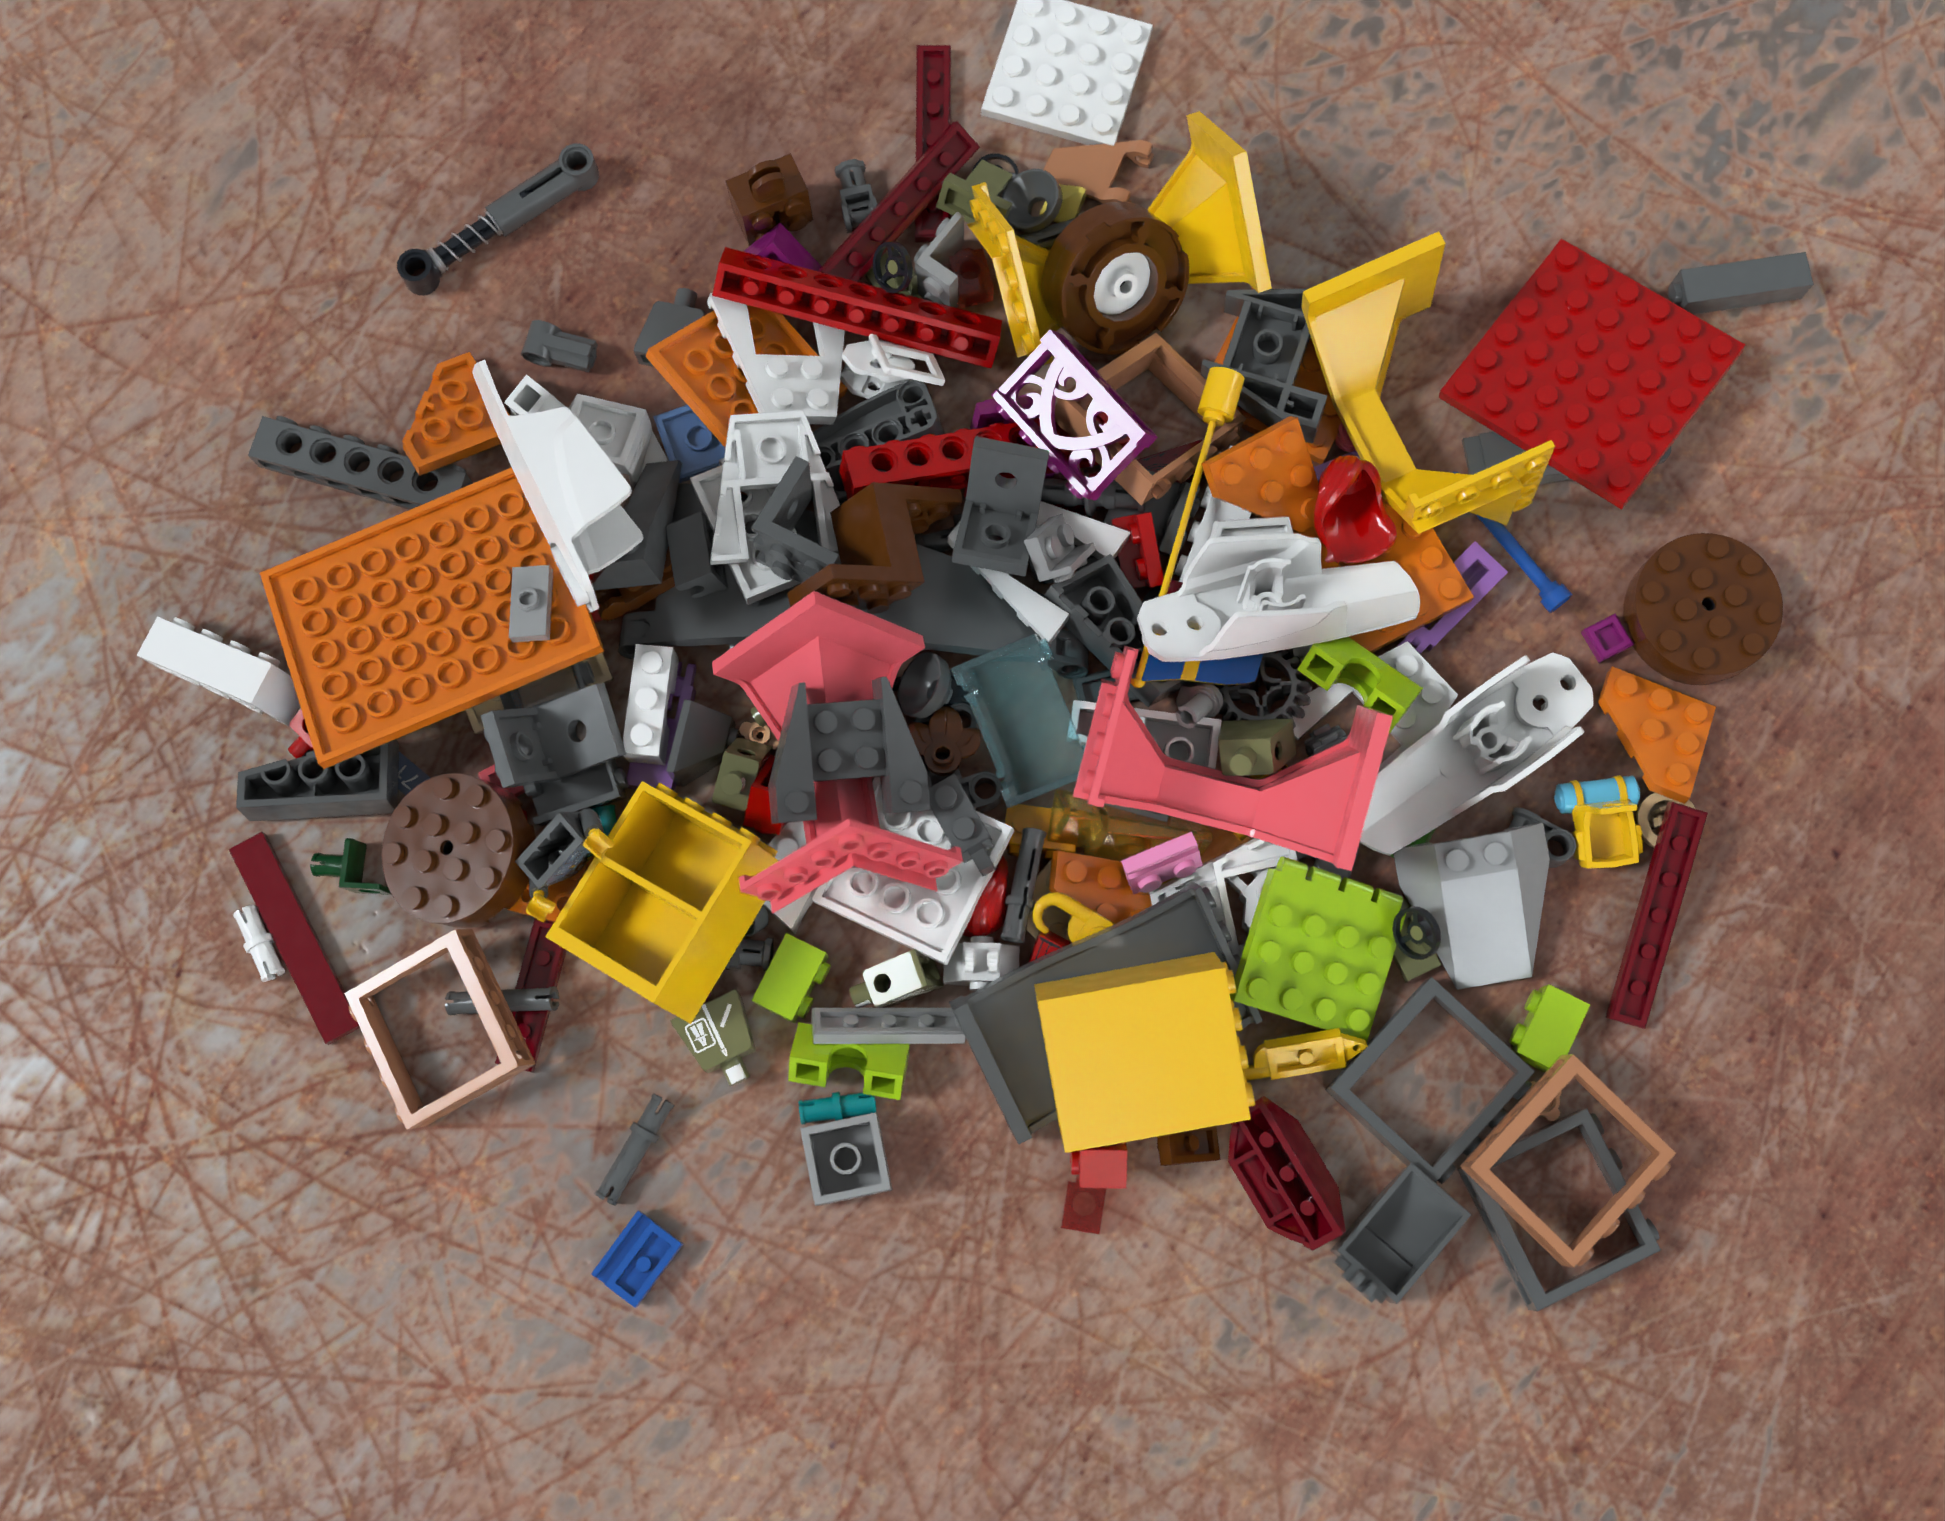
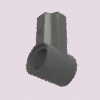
M533 320L521 356L527 361L540 366H551L554 363L589 373L596 360L598 345L595 340L562 332L560 328L551 323Z

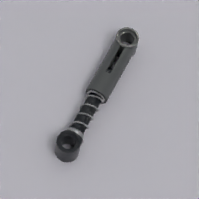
M580 143L566 146L561 151L558 160L485 207L486 216H478V221L472 225L465 224L464 230L460 233H451V238L444 243L438 242L437 248H429L426 251L425 249L405 251L397 261V270L407 288L419 296L433 293L438 288L443 272L448 270V266L456 260L461 262L462 256L470 251L475 253L476 247L482 243L488 244V239L496 234L499 236L502 234L504 237H507L575 191L591 189L597 184L599 179V170L591 150L586 145ZM579 164L586 165L581 170H573V168ZM425 268L421 275L412 276L416 270Z

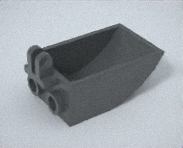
M1411 1162L1379 1193L1333 1246L1331 1251L1337 1256L1334 1263L1344 1271L1341 1276L1370 1302L1376 1299L1382 1304L1386 1299L1389 1303L1398 1304L1472 1214Z

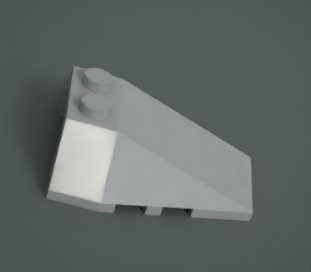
M1542 822L1504 829L1505 831L1434 844L1427 842L1405 846L1393 853L1398 883L1410 906H1418L1427 910L1439 925L1441 943L1436 953L1457 990L1532 977L1550 861Z

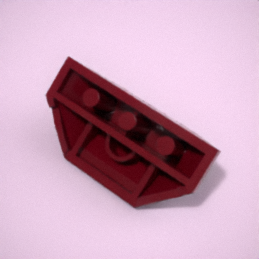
M1265 1096L1255 1101V1106L1249 1107L1250 1120L1231 1123L1228 1163L1266 1227L1292 1241L1304 1244V1247L1313 1251L1346 1232L1339 1187L1300 1122Z

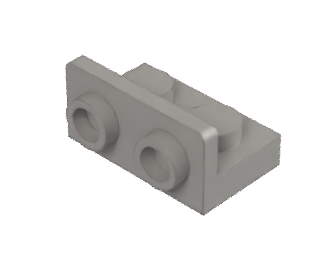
M1063 514L1049 517L1024 540L1039 582L1053 578L1055 583H1059L1075 576L1074 571L1087 564V558L1096 550L1094 543L1079 547L1074 546L1072 528L1066 524Z

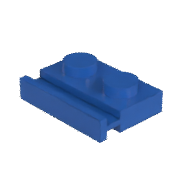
M637 1211L591 1275L598 1278L604 1285L634 1308H637L684 1243L644 1215L643 1212Z

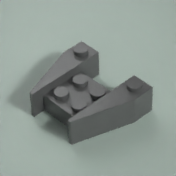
M1309 288L1269 289L1260 293L1255 289L1227 290L1224 313L1238 316L1239 318L1223 364L1203 359L1201 375L1207 379L1209 369L1212 367H1225L1241 373L1245 380L1237 404L1238 407L1268 427L1289 416L1298 417L1305 442L1313 444L1324 413L1327 395L1294 386L1309 339L1311 338L1301 308L1303 291Z
M887 677L872 680L873 700L807 705L805 682L792 686L768 785L771 824L817 820L814 782L880 777L883 814L930 810L927 770Z

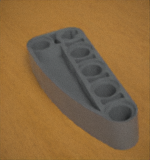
M917 380L906 381L885 390L838 415L833 425H823L813 432L826 472H829L834 484V490L844 488L839 472L843 451L855 446L869 447L885 444L891 440L905 441L917 439L927 434H945L927 386L924 382Z

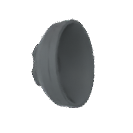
M1029 169L1016 175L1008 183L1001 197L1012 203L1007 222L1016 230L1026 233L1037 232L1051 224L1058 215L1062 205L1061 187L1049 172L1042 169ZM1039 201H1047L1045 212L1038 217H1033L1031 215L1033 206Z
M924 652L910 662L901 677L897 692V702L904 714L910 717L924 718L936 712L944 704H948L953 690L951 688V673L946 660L933 652Z

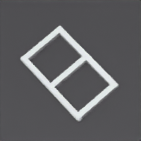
M869 335V340L885 374L940 386L944 385L945 378L933 353L880 342L877 335ZM885 352L926 361L931 374L890 365Z

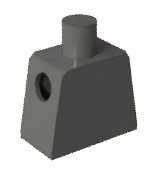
M678 288L674 304L663 301L654 303L633 350L639 364L654 367L646 358L648 348L706 315L705 311L695 308L698 296L696 292L687 288Z

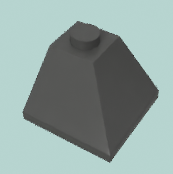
M684 699L666 770L676 786L684 787L721 764L725 750L740 734V730L735 728L736 724L731 716Z

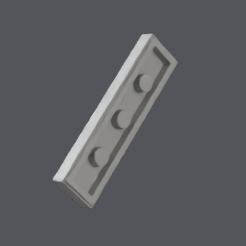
M812 1008L813 1044H965L966 1037L952 1008Z

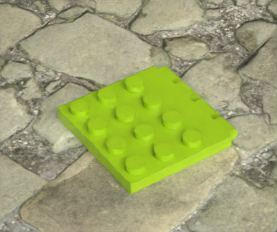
M1282 856L1277 863L1276 869H1268L1235 975L1236 993H1231L1230 999L1325 1030L1340 1028L1341 1033L1364 1039L1367 1042L1397 946L1392 927L1395 916L1400 912L1403 897L1380 888L1374 891L1373 886L1344 877L1341 881L1340 875L1311 866L1308 870L1307 864ZM1406 913L1401 919L1400 931L1402 929Z

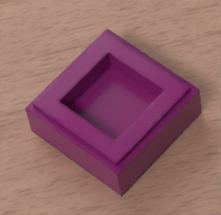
M1616 613L1585 628L1581 632L1598 663L1634 645Z

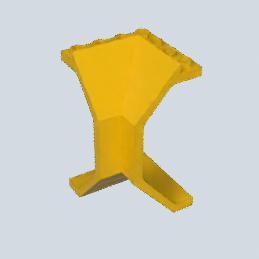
M1200 111L1186 115L1191 137V148L1147 210L1169 225L1179 235L1178 239L1182 251L1188 254L1189 258L1188 284L1245 282L1250 284L1258 293L1272 289L1247 151ZM983 182L971 186L975 199L970 200V207L975 222L967 225L992 258L1017 358L1025 355L1029 356L1041 344L1040 339L1049 330L1056 332L1061 328L1049 315L1042 294L1043 269L1050 250L1014 234L1011 225L991 201L987 184ZM1053 356L1044 365L1052 363Z
M1439 231L1303 291L1301 305L1333 406L1360 459L1371 462L1379 472L1382 497L1418 534L1467 512L1507 526L1512 512L1522 510L1533 502L1532 499L1538 490L1540 481L1555 448L1553 441L1550 440L1474 475L1416 469L1380 397L1400 323L1405 318L1431 307L1446 244Z

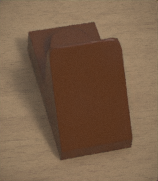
M1216 1126L1157 1136L1160 1166L1221 1160Z

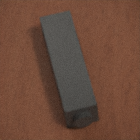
M1806 252L1680 270L1669 285L1668 297L1669 301L1694 315L1802 299L1814 284Z

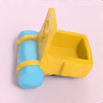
M1617 775L1608 779L1582 782L1573 780L1556 785L1554 802L1561 814L1572 813L1575 831L1571 832L1576 842L1574 858L1579 861L1581 867L1587 869L1611 868L1639 863V854L1643 853L1642 830L1639 824H1635L1633 811L1637 810V804L1640 800V787L1634 776L1622 777Z

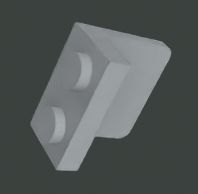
M956 212L951 219L947 217L941 222L937 228L934 240L930 245L924 244L914 258L919 295L925 300L955 308L958 307V276L947 269L946 266L964 244V216L959 212Z

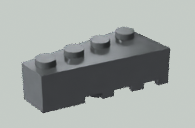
M1109 554L1075 572V576L1054 583L1043 597L1070 614L1064 626L1109 670H1111L1115 652L1123 653L1124 646L1139 649L1132 678H1135L1144 648L1142 633L1137 622V617L1143 603L1112 555ZM1186 681L1145 682L1141 688H1135L1130 683L1129 690L1147 707H1150L1178 691L1180 686Z
M396 739L326 769L318 765L314 751H310L304 757L290 761L283 759L238 772L236 808L249 821L392 814L398 806L399 743Z

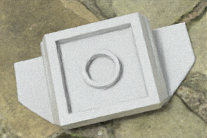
M577 394L569 406V410L580 420L619 472L629 475L631 491L646 464L668 461L652 431V425L646 409L582 394Z

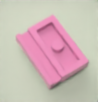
M1192 831L1121 861L1133 895L1138 892L1147 893L1154 891L1163 882L1175 877L1185 878L1193 874L1197 868L1203 866L1198 844Z

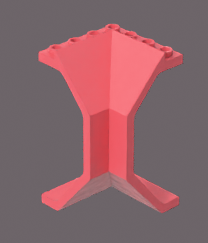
M813 591L712 661L713 675L735 682L743 688L779 741L792 686L805 682L807 705L873 700L872 680L887 677L891 688H893L901 665L925 649L923 635ZM872 777L814 782L817 820L803 821L806 845L753 877L745 874L739 877L741 892L758 896L761 900H770L773 914L853 866L938 892L936 878L946 875L951 868L962 863L963 858L960 847L954 846L946 850L880 829Z
M1124 646L1123 653L1115 652L1110 675L1116 680L1113 682L1101 678L1102 683L1073 797L1088 800V804L1102 808L1105 803L1147 810L1251 836L1333 863L1335 867L1352 871L1393 716L1373 708L1357 705L1351 731L1344 741L1262 779H1252L1239 775L1225 776L1221 770L1170 758L1162 752L1131 705L1128 697L1139 649Z

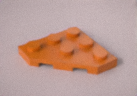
M470 352L436 365L432 374L433 380L428 391L424 392L416 409L414 422L402 440L403 450L419 476L501 444L472 374L474 365L477 362Z
M1289 416L1201 463L1212 497L1242 508V510L1261 518L1289 517L1292 530L1302 533L1314 526V509L1319 483L1298 417Z
M1612 666L1606 674L1598 704L1605 715L1609 714L1618 728L1616 733L1630 758L1635 757L1644 773L1642 779L1648 789L1685 804L1691 797L1716 707Z
M1059 850L1052 852L1049 890L1051 893L1059 892L1066 894L1115 924L1152 906L1149 892H1138L1133 895L1121 861Z

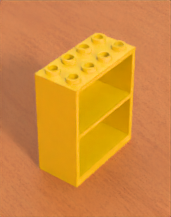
M642 781L608 835L615 842L612 848L607 847L602 853L600 860L596 856L594 857L545 937L652 1003L691 1024L766 901L759 899L758 896L741 892L739 877L744 874L753 877L779 861L775 858L778 851L760 841L761 839L742 827L738 829L732 826L733 823L713 812L710 814L705 811L704 807L693 800L677 796L678 793L667 786L658 783L656 788Z
M1215 952L1034 984L1059 1129L1065 1153L1251 1119L1249 1107L1255 1106L1254 1094L1251 1083H1247L1246 1075L1242 1071V1069L1249 1068L1245 1046L1241 1045L1239 1036L1236 1035L1237 1031H1242V1022L1238 1007L1235 1008L1233 999H1230V994L1236 993L1235 980L1232 970H1228L1227 963L1221 962Z

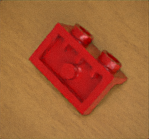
M1144 512L1113 518L1111 520L1112 526L1130 532L1129 540L1117 556L1120 569L1133 589L1162 585L1164 578L1152 513Z

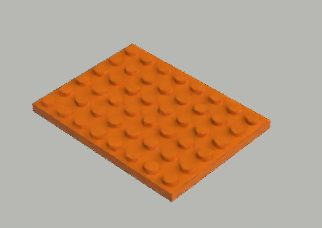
M512 467L260 572L318 765L323 769L604 652L591 612L586 604L579 607L576 605L554 560L551 547L535 518ZM550 565L553 569L550 640L512 642L509 638L513 567Z

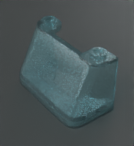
M1037 634L1030 635L951 668L957 685H961L964 692L968 690L969 694L964 695L966 702H969L997 770L995 772L997 778L1003 777L1004 779L1001 781L1003 787L1001 793L1007 808L1077 781L1086 744L1082 745L1049 664V661L1054 659L1050 645L1046 638L1039 640Z

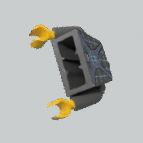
M588 808L580 812H559L515 861L529 877V896L531 900L526 908V913L543 923L547 914L552 913L556 903L547 899L548 886L574 876L593 855L600 860L604 850L607 847L612 848L615 844L612 839L604 834L600 818L594 810Z

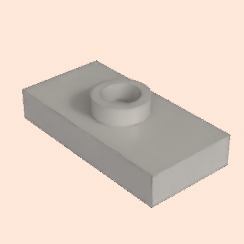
M550 565L513 567L509 621V638L512 642L550 640L553 569Z

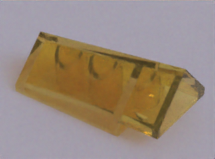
M1055 788L1047 841L1084 847V855L1122 861L1192 831L1198 844L1200 856H1202L1213 841L1212 833L1207 825L1170 816L1168 821L1165 822L1106 805L1102 808L1088 804V800L1073 797V791Z

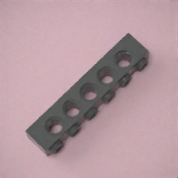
M262 416L248 454L260 468L409 510L473 484L465 473L466 470L455 464H449L419 476L407 456L398 454V451L392 447L378 444L377 448L364 445L365 442L351 435H344L343 438L332 436L330 431L315 425H311L309 429L297 426L298 424L295 421L283 416H277L276 420ZM302 443L301 448L297 452L289 453L294 444ZM336 452L333 460L323 463V459L328 453ZM362 462H370L365 471L356 472L357 467ZM404 471L401 479L390 482V477L393 473ZM432 480L438 481L437 486L433 490L423 491L426 483Z

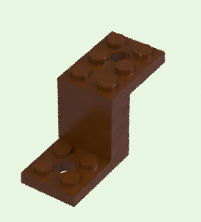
M876 482L869 484L830 512L841 564H829L789 591L787 595L790 607L811 592L816 591L857 609L867 610L869 614H878L887 611L889 605L896 600L909 597L912 594V590L925 583L914 535L927 531L930 524L948 517L950 511L961 505L963 500L960 489Z

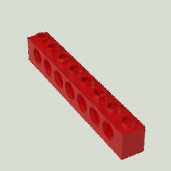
M728 247L724 248L719 261L712 294L715 297L868 337L870 334H875L879 340L990 369L992 368L1001 337L1002 320L898 292L889 293L876 286Z
M1101 412L1096 416V421L1104 425L1108 421V415L1105 412ZM1033 419L1036 422V424L1040 427V419ZM1016 422L1008 424L995 423L984 428L972 430L963 428L954 433L942 435L927 434L917 439L905 441L891 440L885 444L869 447L855 446L843 451L839 472L848 499L872 482L963 489L968 487L975 436L1025 446L1030 445L1019 435L1021 428ZM1055 422L1057 435H1059V436H1065V437H1070V436ZM1127 436L1118 441V443L1124 447L1131 439ZM1060 449L1069 459L1072 451ZM1083 459L1079 467H1090L1089 460ZM1047 466L1046 474L1055 473ZM877 469H882V470H885L886 472H881V471H878ZM999 473L1005 478H1015L1011 473Z

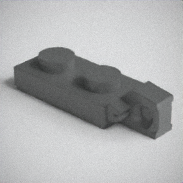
M953 774L928 788L930 808L952 847L957 846L961 848L964 864L973 859L983 877L996 870L986 852L994 847L991 842L992 838L956 775Z

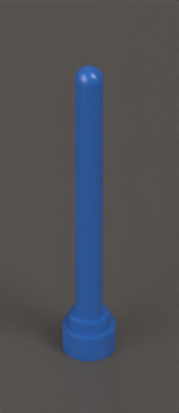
M1476 515L1541 591L1538 594L1542 598L1540 603L1549 613L1554 612L1572 597L1573 594L1564 584L1559 585L1556 580L1552 582L1503 524Z

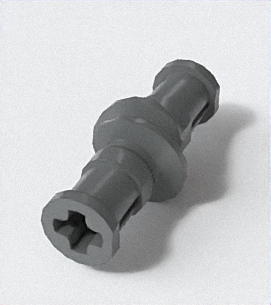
M1084 470L1083 473L1086 477H1089L1088 470ZM1045 478L1042 502L1061 504L1065 507L1084 506L1088 517L1094 516L1097 507H1104L1106 509L1132 508L1138 509L1139 513L1145 512L1146 503L1141 506L1115 480L1109 484L1096 501L1084 497L1079 499L1074 496L1065 485L1068 482L1067 479Z

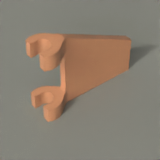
M1144 140L1115 142L1114 146L1094 144L1053 148L1043 170L1049 172L1058 184L1085 188V197L1103 204L1118 201L1132 203L1129 200L1131 195L1129 190L1121 187L1111 188L1125 157L1141 167L1149 168L1154 157L1153 153H1150L1153 144Z

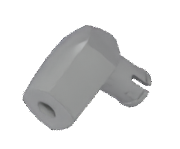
M1189 681L1180 686L1176 699V705L1179 710L1176 711V719L1183 727L1192 728L1202 718L1216 716L1223 706L1221 692L1215 685L1209 683Z

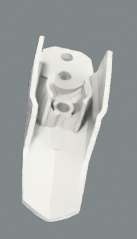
M486 361L477 362L474 365L472 374L510 465L551 547L550 549L558 569L576 605L579 607L586 604L590 612L599 609V605L588 575L599 572L643 540L641 530L620 505L631 495V487L569 408L559 407L536 413L509 416L494 385Z
M1301 534L1215 537L1207 540L1199 550L1184 575L1183 584L1179 591L1143 602L1137 622L1142 633V642L1147 647L1148 653L1162 662L1218 660L1323 643L1416 619L1419 613L1420 595L1411 577L1395 561L1322 569V545L1319 538H1309Z
M1552 652L1526 665L1530 659L1525 655L1446 711L1438 725L1423 735L1378 773L1360 843L1374 851L1390 856L1473 806L1491 793L1506 791L1585 732L1582 727H1573L1593 707V690L1569 658ZM1560 680L1568 683V690L1562 688ZM1543 698L1545 703L1541 705V711L1533 706V700L1538 701Z

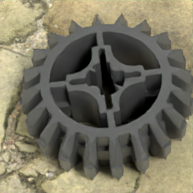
M1289 649L1280 650L1278 654H1276L1277 651L1264 653L1255 682L1237 686L1214 684L1219 688L1223 697V706L1218 713L1224 714L1222 722L1267 719L1293 720L1292 716L1304 718L1305 711L1300 706L1310 705L1311 699L1304 693L1311 691L1312 686L1311 682L1305 680L1307 677L1297 670L1301 664L1300 658L1295 656L1289 659ZM1265 667L1280 670L1290 681L1282 682L1281 678L1269 677ZM1260 678H1262L1267 689L1265 690L1266 694L1262 696L1263 704H1261L1256 693L1258 692L1257 688L1261 686ZM1289 695L1285 704L1270 714L1273 703L1283 700L1285 696ZM1241 700L1242 703L1255 705L1258 716L1242 712L1234 705L1233 701ZM1293 720V729H1294V728L1296 727V724H1295V722H1294V720Z

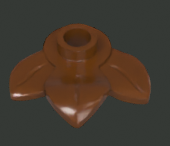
M944 706L938 709L930 718L929 725L920 722H910L908 725L920 756L924 757L926 767L938 776H948L954 773L959 768L961 760L974 755L980 746V729H963L959 713L951 706ZM939 753H948L950 755L945 760H940L936 757Z

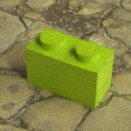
M786 933L752 1001L756 1005L794 1024L798 1017L804 1019L814 1001V998L809 996L816 983L822 985L830 970L831 965L826 963L829 956L826 952Z
M1550 984L1539 988L1538 991L1534 989L1524 1007L1529 1012L1523 1025L1518 1023L1509 1038V1043L1513 1045L1511 1050L1526 1064L1545 1073L1561 1055H1568L1590 1004Z

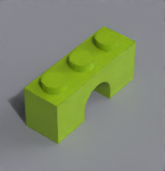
M1350 637L1313 644L1297 669L1326 691L1337 683L1347 684L1355 688L1363 697V706L1393 716L1389 734L1406 714L1423 689Z
M798 1022L789 1057L788 1081L826 1087L828 1076L832 1071L842 1067L856 1069L863 1075V1094L900 1100L908 1066L910 1044H813L812 1024Z

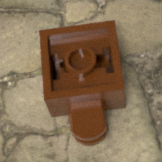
M791 153L776 160L760 162L747 172L725 181L733 213L749 246L779 222L788 231L795 232L803 229L808 222L813 221L808 188ZM774 212H776L779 217L777 221H775L773 218V215H775Z

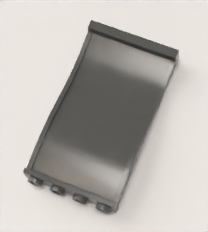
M1190 881L1186 883L1185 888L1149 908L1106 929L1031 961L965 997L960 996L949 1002L1018 1144L1031 1139L1032 1133L1058 1119L1034 984L1215 952L1221 962L1227 963L1228 970H1232L1235 979L1241 958L1238 954L1232 955L1227 944L1232 941L1231 935L1222 920L1217 922L1212 911L1216 907V903L1207 887L1202 888L1197 883ZM1233 1001L1235 1008L1238 1007L1242 1028L1251 1023L1258 1024L1263 1021L1257 1008Z

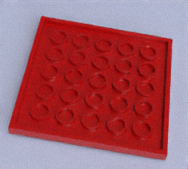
M1561 238L1439 392V398L1525 451L1552 440L1555 448L1548 465L1622 510L1741 355L1745 344Z

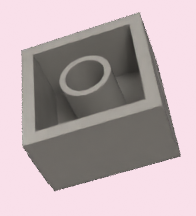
M877 1113L800 1128L815 1206L893 1190Z

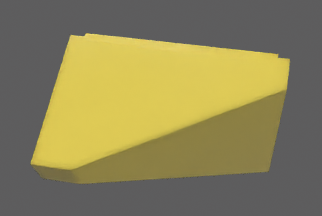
M1059 184L1062 191V205L1058 215L1053 220L1054 222L1060 223L1078 216L1085 201V188ZM1045 201L1040 211V215H1042L1047 208V201Z

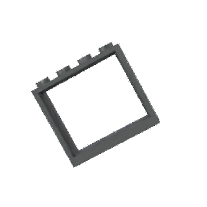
M1430 977L1417 988L1367 1043L1368 1046L1352 1059L1325 1090L1406 1166L1412 1162L1435 1183L1438 1181L1440 1184H1443L1456 1170V1167L1453 1165L1454 1161L1462 1153L1468 1156L1482 1141L1478 1136L1487 1125L1493 1128L1506 1115L1507 1111L1503 1107L1512 1097L1518 1100L1527 1092L1532 1085L1528 1079L1535 1071L1434 978ZM1434 999L1513 1071L1514 1075L1431 1166L1350 1089L1425 1006Z
M1587 1108L1577 1110L1517 1139L1491 1167L1493 1168L1578 1126L1613 1196L1626 1184L1620 1172L1623 1166L1619 1156L1614 1149H1608L1601 1136L1604 1134V1129L1600 1120L1594 1113L1590 1114ZM1461 1167L1457 1169L1528 1310L1538 1312L1661 1251L1657 1243L1659 1234L1652 1221L1644 1218L1638 1205L1632 1209L1627 1208L1623 1215L1639 1245L1544 1291L1502 1207Z

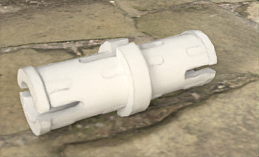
M248 905L242 908L244 913L237 910L233 913V916L246 941L243 945L246 953H251L262 982H267L275 979V974L278 976L283 975L285 970L272 945L274 940L264 927L257 911V906Z

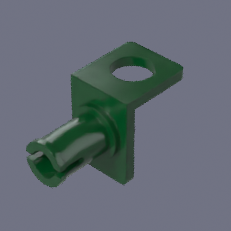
M346 838L343 855L315 853L311 858V861L320 862L321 864H310L312 875L315 877H340L339 888L354 893L392 895L389 888L384 885L362 883L367 849L365 843L352 838Z

